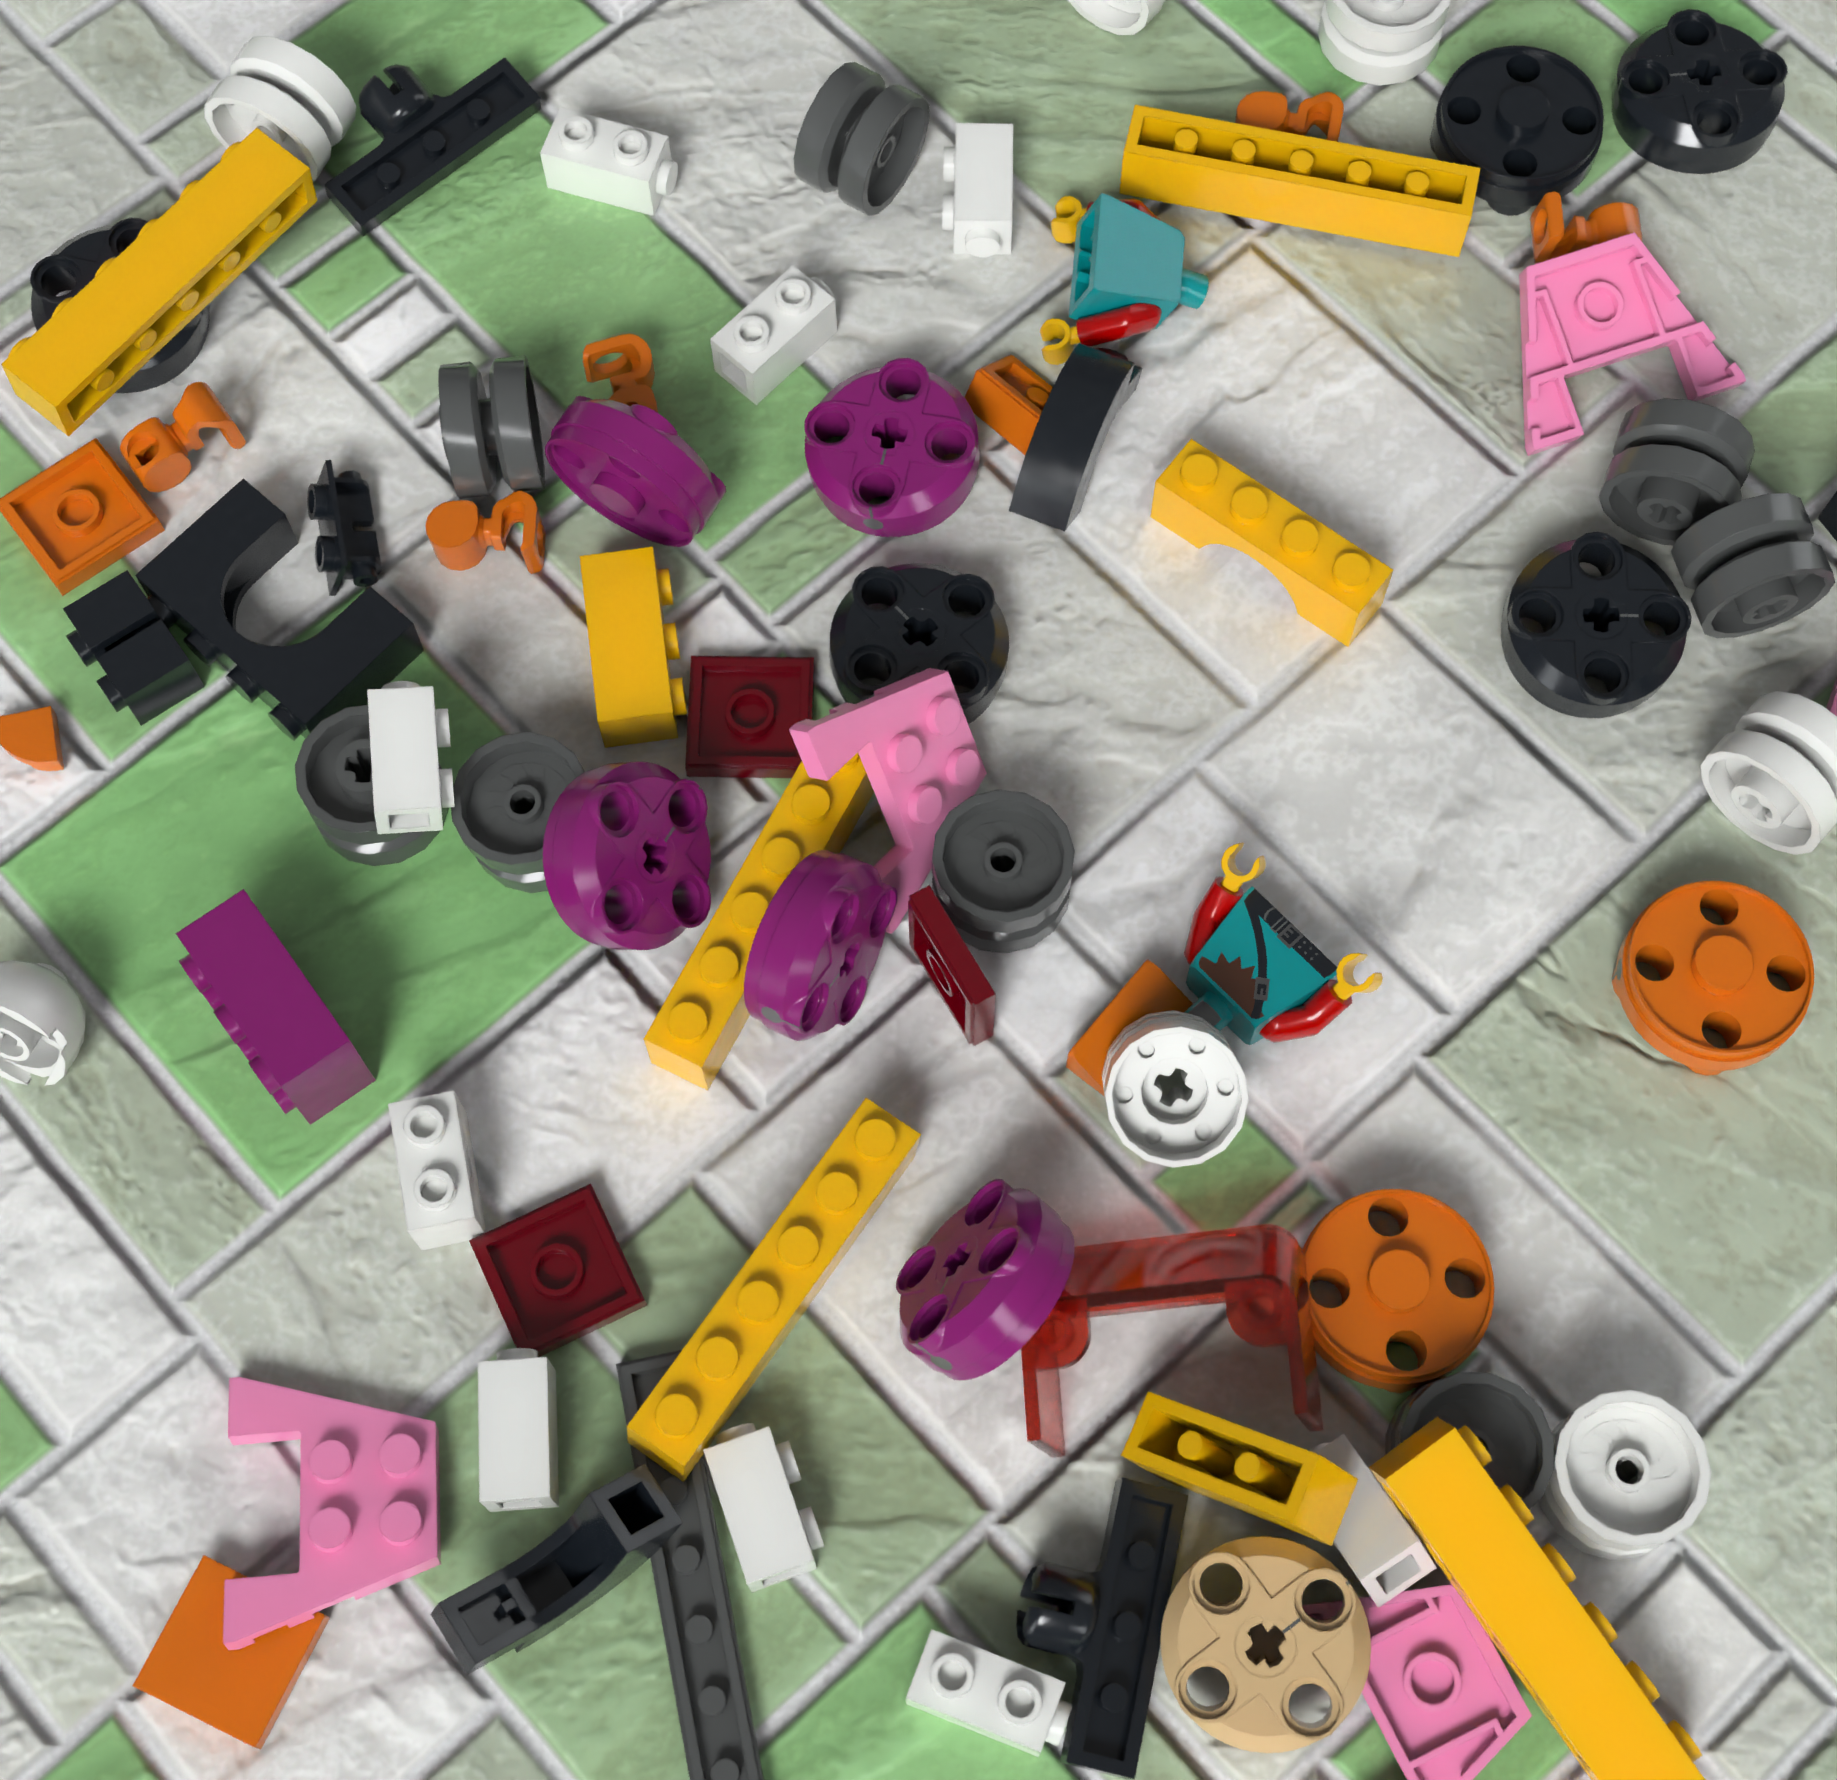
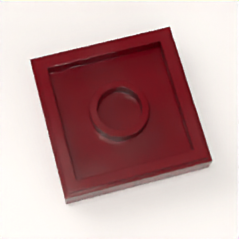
M691 656L685 759L687 777L792 778L802 760L789 728L804 719L813 720L814 657Z
M928 885L909 895V945L968 1043H972L975 1046L994 1034L996 993L932 888Z
M591 1183L469 1240L516 1348L535 1349L538 1351V1357L647 1306Z

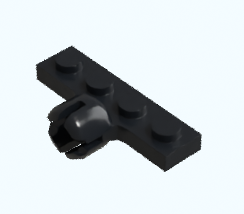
M505 57L452 95L445 97L433 94L410 67L399 64L388 66L383 70L393 82L389 88L376 75L363 87L359 95L361 115L380 135L383 141L377 148L325 184L326 195L362 236H365L541 110V97Z
M1127 1478L1116 1480L1100 1562L1096 1570L1085 1572L1045 1562L1032 1568L1024 1582L1020 1594L1022 1598L1055 1606L1056 1611L1036 1606H1028L1027 1612L1017 1610V1637L1027 1647L1066 1656L1076 1664L1077 1677L1071 1702L1073 1706L1067 1722L1060 1763L1123 1779H1135L1160 1649L1161 1627L1170 1596L1188 1501L1187 1494Z

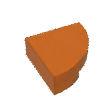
M51 706L0 716V745L8 754L41 771L64 770L58 718Z

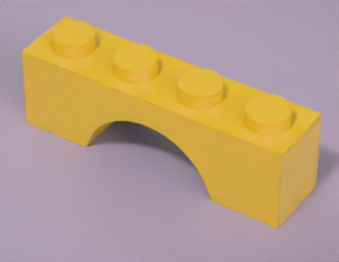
M1190 439L1155 482L1151 518L1198 549L1208 544H1221L1235 548L1252 557L1266 567L1283 584L1294 601L1298 615L1345 646H1350L1383 604L1393 573L1392 568L1193 439Z

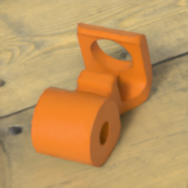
M1256 91L1246 95L1239 102L1235 123L1306 136L1313 125H1316L1326 134V140L1338 142L1344 107L1340 97L1332 92H1324L1305 99L1300 103L1297 113H1292L1287 109V98L1283 94Z
M1549 192L1543 196L1530 217L1534 264L1634 232L1643 242L1639 210L1633 204L1625 202L1605 204L1592 211L1587 220L1583 216H1574L1566 229H1564L1561 195L1558 192Z
M622 334L585 346L582 359L587 382L593 383L610 378L613 395L608 400L617 401L628 406L639 404L658 413L657 402L651 389L655 377L650 347L641 337L635 334ZM622 353L618 359L604 364L595 363L604 355Z
M195 382L187 386L180 402L173 411L174 423L168 425L164 424L157 417L149 418L134 427L122 439L120 445L121 454L148 491H167L185 480L192 467L188 459V452L193 449L197 451L205 446L199 437V430L201 428H219L230 446L234 449H241L245 445L246 440L206 383Z
M515 491L499 500L493 506L491 518H485L484 515H481L476 504L468 500L444 502L435 507L427 517L425 524L426 534L439 562L450 570L462 571L476 566L484 558L488 546H493L496 551H506L507 535L511 527L518 522L524 524L523 542L520 550L529 573L534 574L543 569L546 539L545 528L534 498L524 491Z

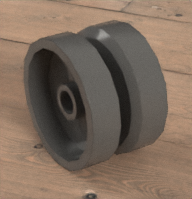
M856 62L844 63L830 75L820 88L806 113L794 153L795 174L801 181L824 193L833 192L838 189V195L845 204L868 216L879 214L893 201L902 189L916 164L929 124L928 102L923 96L901 85H892L885 89V81L880 74Z
M522 355L496 358L489 371L490 398L486 397L481 373L472 362L440 365L438 388L441 434L457 496L463 499L491 495L496 483L495 456H499L504 481L514 492L544 489L545 465L540 420L527 357Z
M1663 398L1637 405L1626 412L1619 428L1613 448L1614 457L1606 471L1599 494L1603 511L1617 526L1639 538L1662 545L1674 546L1677 538L1693 524L1716 510L1741 501V488L1748 477L1755 452L1752 435L1739 420L1717 407L1693 400Z
M1768 493L1743 499L1716 510L1693 524L1677 538L1671 554L1684 586L1695 590L1691 597V602L1705 635L1714 638H1733L1760 632L1801 614L1828 594L1835 583L1834 574L1822 546L1810 542L1814 535L1813 526L1801 498L1790 493Z
M368 705L344 708L322 720L303 741L295 763L297 791L327 845L348 861L370 866L401 863L425 850L441 830L377 834L373 802ZM442 808L443 825L449 808Z
M531 732L502 735L476 749L459 769L453 785L455 807H451L452 822L464 844L475 855L483 869L505 887L528 893L548 891L543 870V841L546 825L552 808L560 794L575 778L585 773L575 753L555 738Z
M994 790L971 796L948 813L935 834L932 856V890L964 942L983 951L1010 953L1033 947L1055 931L1068 909L1075 850L1068 827L1050 805L1027 793L1007 790Z
M1459 1372L1417 1387L1396 1407L1385 1434V1455L1434 1418L1439 1417L1455 1427L1456 1430L1466 1425L1477 1436L1492 1458V1461L1483 1468L1498 1489L1505 1484L1511 1486L1529 1510L1543 1497L1554 1470V1437L1542 1408L1521 1386L1493 1373Z

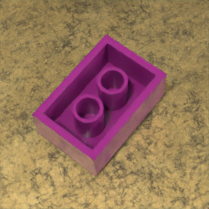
M244 889L175 933L189 952L188 955L179 960V963L214 1009L213 1012L234 1043L239 1046L249 1060L248 1064L285 1114L297 1107L311 1125L376 1081L347 1035Z

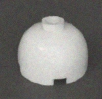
M17 960L0 962V1076L15 1083L28 1085L31 1081L30 1073L41 1077L49 1076L45 1086L54 1085L65 1076L82 1046L85 1033V1010L75 990L69 985L67 978L55 967L44 963Z

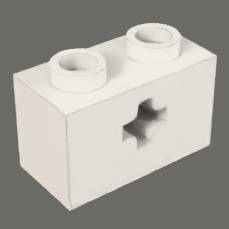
M451 1090L389 1103L388 1108L407 1232L422 1251L466 1242L486 1233L467 1112L455 1091Z

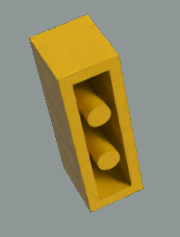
M653 547L580 556L597 721L604 747L678 738L676 716L687 714L683 679L682 677L671 679L669 660L680 659V649L676 623L665 624L663 606L674 605L669 568L657 569Z
M1149 1391L1121 1454L1122 1457L1165 1481L1329 1546H1332L1358 1481L1356 1477L1317 1453Z

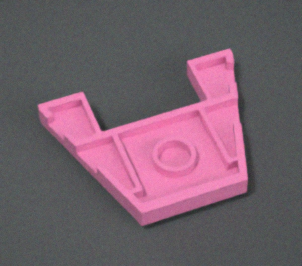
M1635 232L1528 266L1519 274L1525 450L1528 456L1576 441L1584 435L1565 382L1567 378L1667 346L1671 352L1688 400L1698 401L1737 388L1746 382L1744 373L1735 362L1730 365L1713 344L1716 337L1704 321L1697 323L1679 300L1677 295L1681 293Z
M928 668L875 690L874 697L857 704L843 703L829 709L830 715L818 720L804 719L789 728L807 774L811 778L828 781L857 753L860 756L895 842V845L874 865L880 874L882 882L896 888L898 893L894 914L886 928V932L891 934L897 929L908 910L909 895L919 891L932 869L936 832L951 810L969 797L974 796L987 774L950 674L945 670Z
M242 1377L229 1378L228 1438L233 1445L301 1439L299 1572L224 1580L223 1644L228 1650L244 1648L255 1643L254 1638L285 1625H288L289 1628L313 1619L314 1613L351 1597L358 1600L441 1565L439 1429L435 1421Z
M1452 1584L1402 1591L1379 1608L1371 1597L1359 1598L1367 1617L1371 1639L1370 1666L1362 1694L1406 1779L1473 1780L1532 1717L1490 1637ZM1343 1601L1303 1605L1302 1607L1310 1617L1317 1620H1327L1338 1613Z

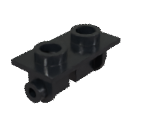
M325 460L317 484L311 483L309 485L307 508L309 518L311 520H318L320 536L317 537L315 545L316 567L318 572H326L329 596H335L342 579H353L354 585L359 587H368L377 583V575L382 571L376 531H353V526L372 527L374 522L368 482L362 479L361 474L357 471H345L334 477L332 460Z

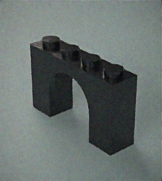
M243 478L135 576L148 596V601L158 614L154 618L156 621L162 619L168 629L176 624L187 634L183 639L186 645L202 662L211 666L217 660L229 671L225 676L226 679L243 698L253 703L259 697L272 709L268 715L285 735L294 741L300 735L306 739L315 727L329 716L344 708L367 705V690L381 689L385 684L390 683L424 651L414 623L371 586L321 632L303 642L287 646H267L250 641L236 631V615L244 595L256 581L298 544L285 513Z

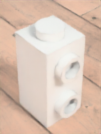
M559 108L540 152L547 188L655 216L663 195H671L677 180L678 165L677 162L671 159L667 135L564 108Z
M956 123L955 147H944L943 182H955L954 195H943L942 230L954 231V254H971L976 257H990L995 254L1011 255L1013 124Z
M792 265L710 338L715 372L757 405L837 332L836 299L831 289L819 278L812 277L810 279Z
M395 681L385 684L381 689H368L373 802L377 834L443 830L442 808L455 807L452 768L439 769L438 748L451 747L448 708L435 709L433 686L420 687L419 684L410 681Z
M512 1348L498 1351L496 1353V1360L478 1362L479 1502L490 1512L559 1507L556 1370L547 1357H538V1351L535 1349Z
M754 1423L741 1424L715 1436L717 1445L706 1448L703 1451L751 1593L817 1569L811 1551L824 1547V1543L811 1506L797 1510L789 1484L801 1481L802 1479L789 1440L775 1445L770 1427L768 1426L756 1431Z
M1342 1434L1330 1443H1322L1309 1450L1323 1456L1358 1479L1335 1536L1334 1544L1378 1608L1437 1568L1416 1534L1345 1434Z
M931 1629L906 1696V1704L1037 1757H1039L1045 1741L1056 1746L1059 1745L1073 1704L1060 1700L1066 1682Z

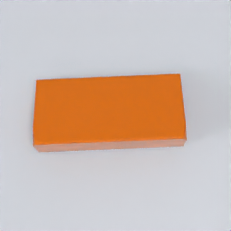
M1008 355L976 371L966 392L965 399L977 417L1026 455L1036 425L1053 387L1015 356Z
M1147 959L1068 1053L1066 1067L1104 1096L1101 1074L1108 1048L1123 1028L1146 1014L1171 1010L1185 1012L1193 1003L1157 965Z

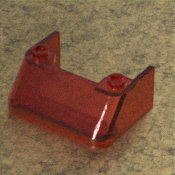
M1263 1224L1075 1247L1071 1272L1060 1298L1040 1328L1021 1348L1027 1441L1052 1458L1065 1457L1059 1370L1073 1366L1087 1352L1091 1341L1090 1318L1226 1303L1229 1324L1244 1342L1256 1347L1287 1345L1294 1414L1310 1432L1324 1431L1304 1252L1296 1238L1283 1227Z

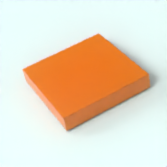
M97 438L0 498V513L62 596L165 531L160 520Z
M203 1555L137 1676L133 1687L261 1750L330 1617L316 1612L313 1619L291 1628L288 1625L282 1626L254 1638L255 1643L238 1650H228L223 1644L224 1580L248 1577Z

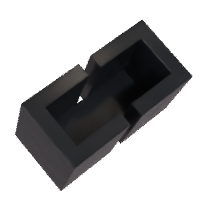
M128 570L63 608L76 630L66 635L67 639L86 667L98 661L106 675L96 680L116 712L128 706L141 726L205 687L190 660L162 619L159 621L154 619L158 614Z

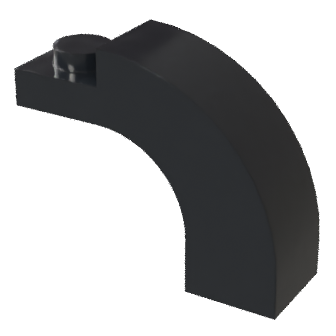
M1081 343L1075 347L1064 364L1036 425L1009 508L1010 512L1066 531L1081 512L1092 472L1105 437L1118 411L1136 390L1142 367L1136 366L1134 362L1128 361L1124 354L1112 349H1095Z
M643 1464L589 1493L574 1514L547 1539L504 1568L439 1602L430 1615L468 1675L512 1649H515L518 1653L595 1603L652 1557L683 1522L647 1466Z

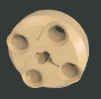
M1251 1536L1229 1541L1213 1548L1195 1561L1182 1575L1168 1600L1161 1627V1656L1168 1683L1181 1709L1200 1728L1214 1738L1239 1749L1260 1753H1280L1308 1746L1331 1735L1349 1715L1366 1683L1371 1659V1639L1367 1617L1357 1593L1347 1578L1327 1558L1317 1551L1292 1540L1271 1536ZM1226 1563L1232 1565L1239 1572L1242 1578V1588L1240 1594L1234 1600L1218 1604L1209 1600L1204 1595L1200 1579L1205 1569L1212 1564ZM1317 1579H1327L1336 1583L1342 1592L1343 1602L1340 1610L1334 1617L1327 1620H1317L1310 1617L1302 1607L1304 1589L1309 1583ZM1201 1667H1213L1220 1670L1229 1683L1227 1696L1222 1702L1214 1706H1204L1197 1703L1188 1692L1187 1681L1189 1676ZM1304 1684L1318 1685L1330 1696L1328 1713L1323 1719L1315 1723L1299 1721L1289 1710L1291 1694L1297 1687Z

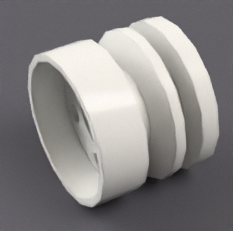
M1176 1010L1146 1014L1124 1027L1108 1048L1101 1076L1109 1121L1122 1143L1145 1161L1172 1168L1201 1164L1224 1151L1242 1128L1249 1102L1245 1073L1222 1032L1200 1016ZM1175 1068L1181 1069L1183 1081L1187 1086L1184 1090L1173 1087L1169 1091L1168 1096L1163 1095L1159 1080L1156 1077L1159 1074L1171 1076Z

